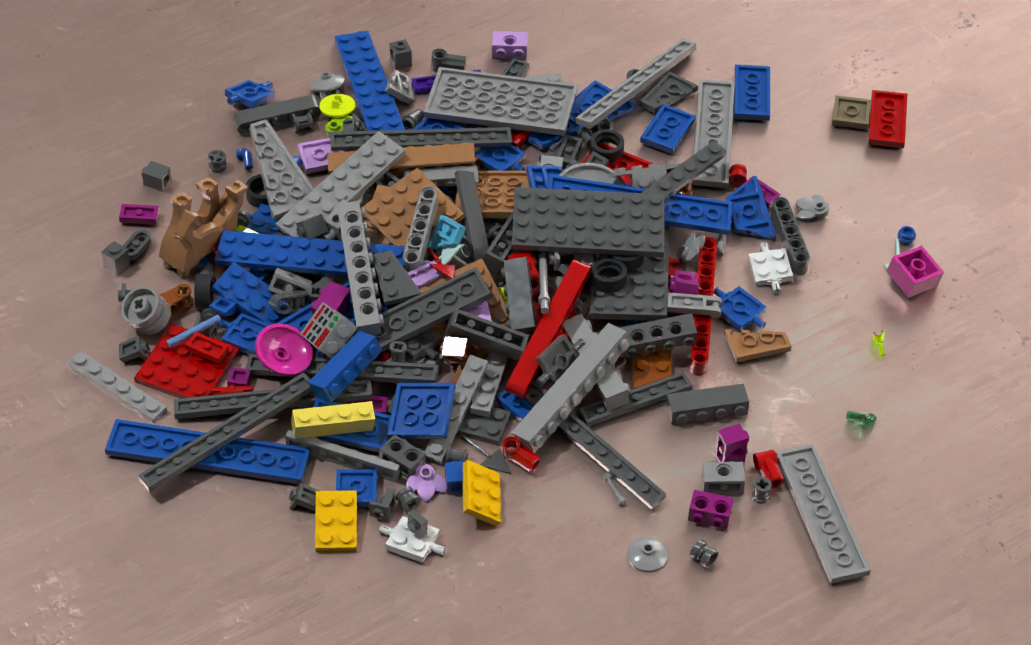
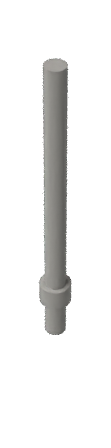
M539 251L540 295L538 302L541 306V313L547 314L549 311L548 305L550 304L547 283L546 251Z

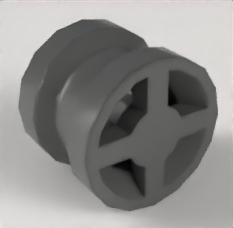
M213 150L208 154L209 169L214 173L225 171L227 168L226 154L221 150Z
M411 486L402 488L395 496L396 501L402 504V509L405 512L416 509L421 502L420 497L415 495V491Z

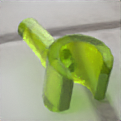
M881 330L880 335H876L875 331H873L872 342L877 344L880 356L883 357L885 356L883 348L884 331Z

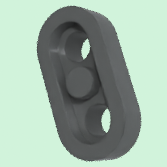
M137 230L123 244V247L128 249L129 260H136L151 244V234L147 230Z

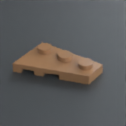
M724 329V336L736 363L790 352L792 348L785 332L762 331L761 333H749V330H742L741 333Z

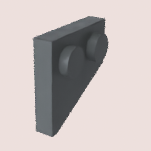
M565 135L558 143L550 146V150L546 154L541 153L539 155V162H541V155L563 157V167H566L570 161L577 159L582 146V138Z

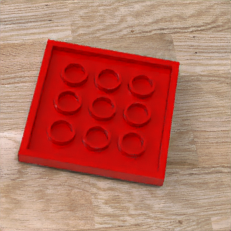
M171 323L135 375L134 381L140 385L180 399L211 396L214 393L212 387H218L240 351L239 348L212 338L229 346V352L218 364L186 350L185 344L190 338L170 348L166 342L167 340L189 330Z

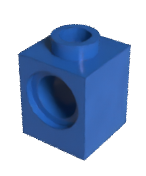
M465 461L445 463L447 494L463 493V463Z

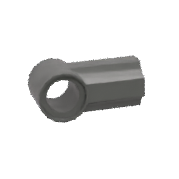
M444 49L432 51V70L438 72L439 67L465 70L466 56L447 54Z

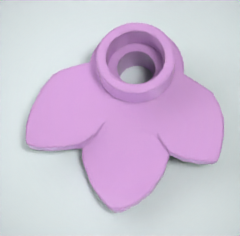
M429 464L418 466L415 474L410 476L406 482V487L411 486L414 491H417L424 502H428L435 491L446 493L447 489L445 479L441 475L436 474L435 469ZM428 471L429 475L425 476L422 472Z

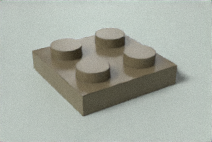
M836 95L832 125L868 129L871 100Z

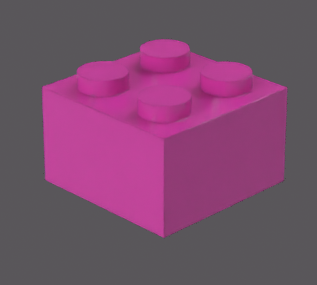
M922 245L893 256L887 268L888 274L908 298L937 287L944 273Z

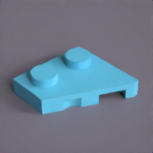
M440 214L432 234L433 237L429 241L427 248L439 250L444 247L459 245L466 227Z

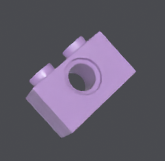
M493 31L492 58L527 59L528 32Z

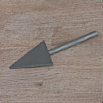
M465 435L461 436L462 439L487 457L480 464L481 466L511 474L500 448L490 455Z

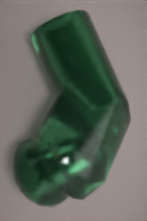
M849 410L846 414L847 420L867 427L875 425L877 420L876 416L872 413L863 414Z

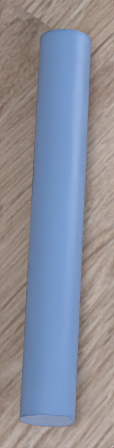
M216 315L166 342L171 348L192 337L195 332L200 333L221 322V318L219 315Z

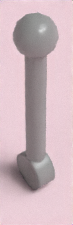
M608 472L604 473L603 479L608 481L618 498V503L620 505L625 504L626 500L624 497H621L612 482L611 474Z

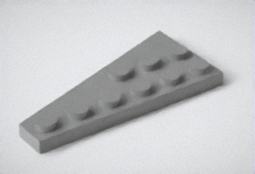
M267 119L251 124L250 133L272 219L274 220L283 217L314 188Z

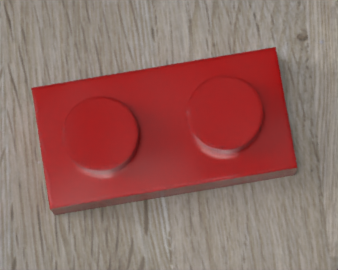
M195 332L185 344L186 350L218 364L229 352L228 345L198 332Z

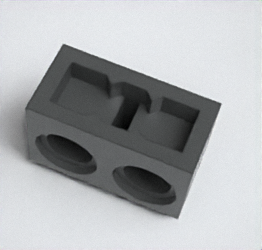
M395 434L379 449L380 459L399 464L400 475L407 479L415 474L418 466L426 464V453L422 449L414 447L407 440L399 438Z

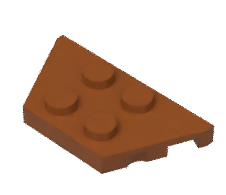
M671 349L658 350L649 354H638L632 357V389L671 376Z

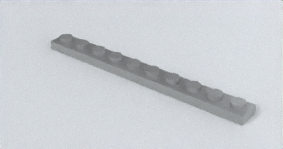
M685 39L678 41L577 116L576 124L590 129L695 51L696 43Z

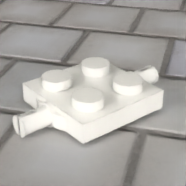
M764 242L760 244L762 252L748 254L756 286H772L773 293L777 294L778 292L779 294L781 293L779 284L793 281L786 249L769 250L768 243L765 242L764 246Z
M402 516L394 528L382 524L379 529V533L390 536L385 544L386 550L421 563L424 562L431 552L442 556L446 552V547L435 544L440 535V529L427 525V535L420 538L409 530L407 517Z

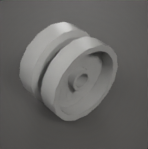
M139 286L131 290L123 299L121 315L137 332L143 335H153L160 332L170 320L171 309L168 302L153 288Z

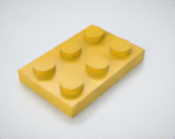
M468 459L463 463V513L494 526L501 523L500 473Z
M357 490L316 491L315 551H357Z

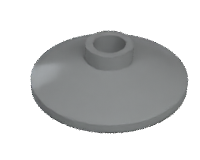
M324 72L310 83V88L317 92L331 91L342 86L345 83V78L339 74Z
M642 537L629 545L627 558L629 563L637 570L654 572L661 569L667 563L668 550L658 539Z

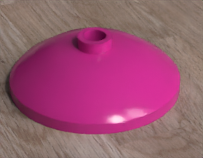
M272 324L261 330L255 341V351L259 361L271 372L282 376H294L305 371L312 360V346L300 334V330L287 324Z

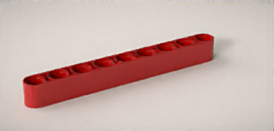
M705 237L704 245L699 249L697 271L699 286L697 295L713 296L717 241L712 237ZM694 314L698 343H693L691 347L690 371L696 376H702L707 372L712 319L710 315Z
M577 260L572 261L548 305V313L543 315L506 385V392L521 398L526 397L541 369L535 358L557 338L589 278L592 266Z

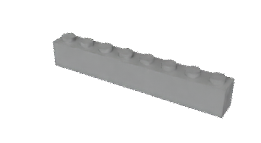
M608 323L511 432L512 436L516 437L521 445L533 453L542 447L547 438L556 431L557 427L568 417L575 406L579 405L583 397L592 390L596 382L604 376L611 365L615 364L618 357L628 349L631 343L627 331Z

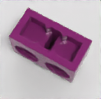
M694 490L688 521L728 529L734 498Z

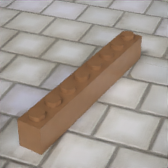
M464 142L461 144L426 145L420 147L408 146L404 148L406 154L388 172L395 177L404 176L405 171L415 170L416 168L421 170L475 165L474 143ZM357 150L327 153L329 175Z

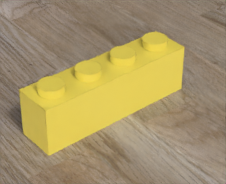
M372 401L292 410L291 418L294 439L371 431L375 423Z

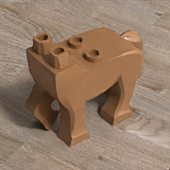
M206 177L197 182L196 188L203 194L199 211L190 212L192 198L183 192L169 198L173 206V214L170 225L162 239L159 257L164 260L163 266L168 269L175 267L177 275L184 278L190 274V269L195 267L203 257L213 252L214 245L221 240L223 230H236L238 213L243 205L244 193L248 189V186L239 180L235 181L231 187L229 185L226 186L225 193L221 198L218 194V183Z

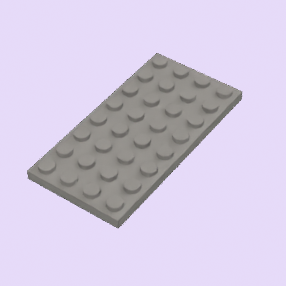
M439 67L424 110V118L502 128L510 127V129L565 136L578 85Z

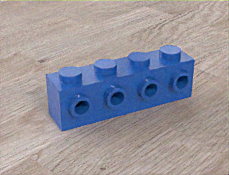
M359 331L308 382L315 397L328 402L336 399L382 351L376 337Z

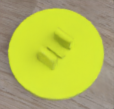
M333 94L325 97L320 102V111L328 117H344L351 114L355 109L354 99L344 94Z

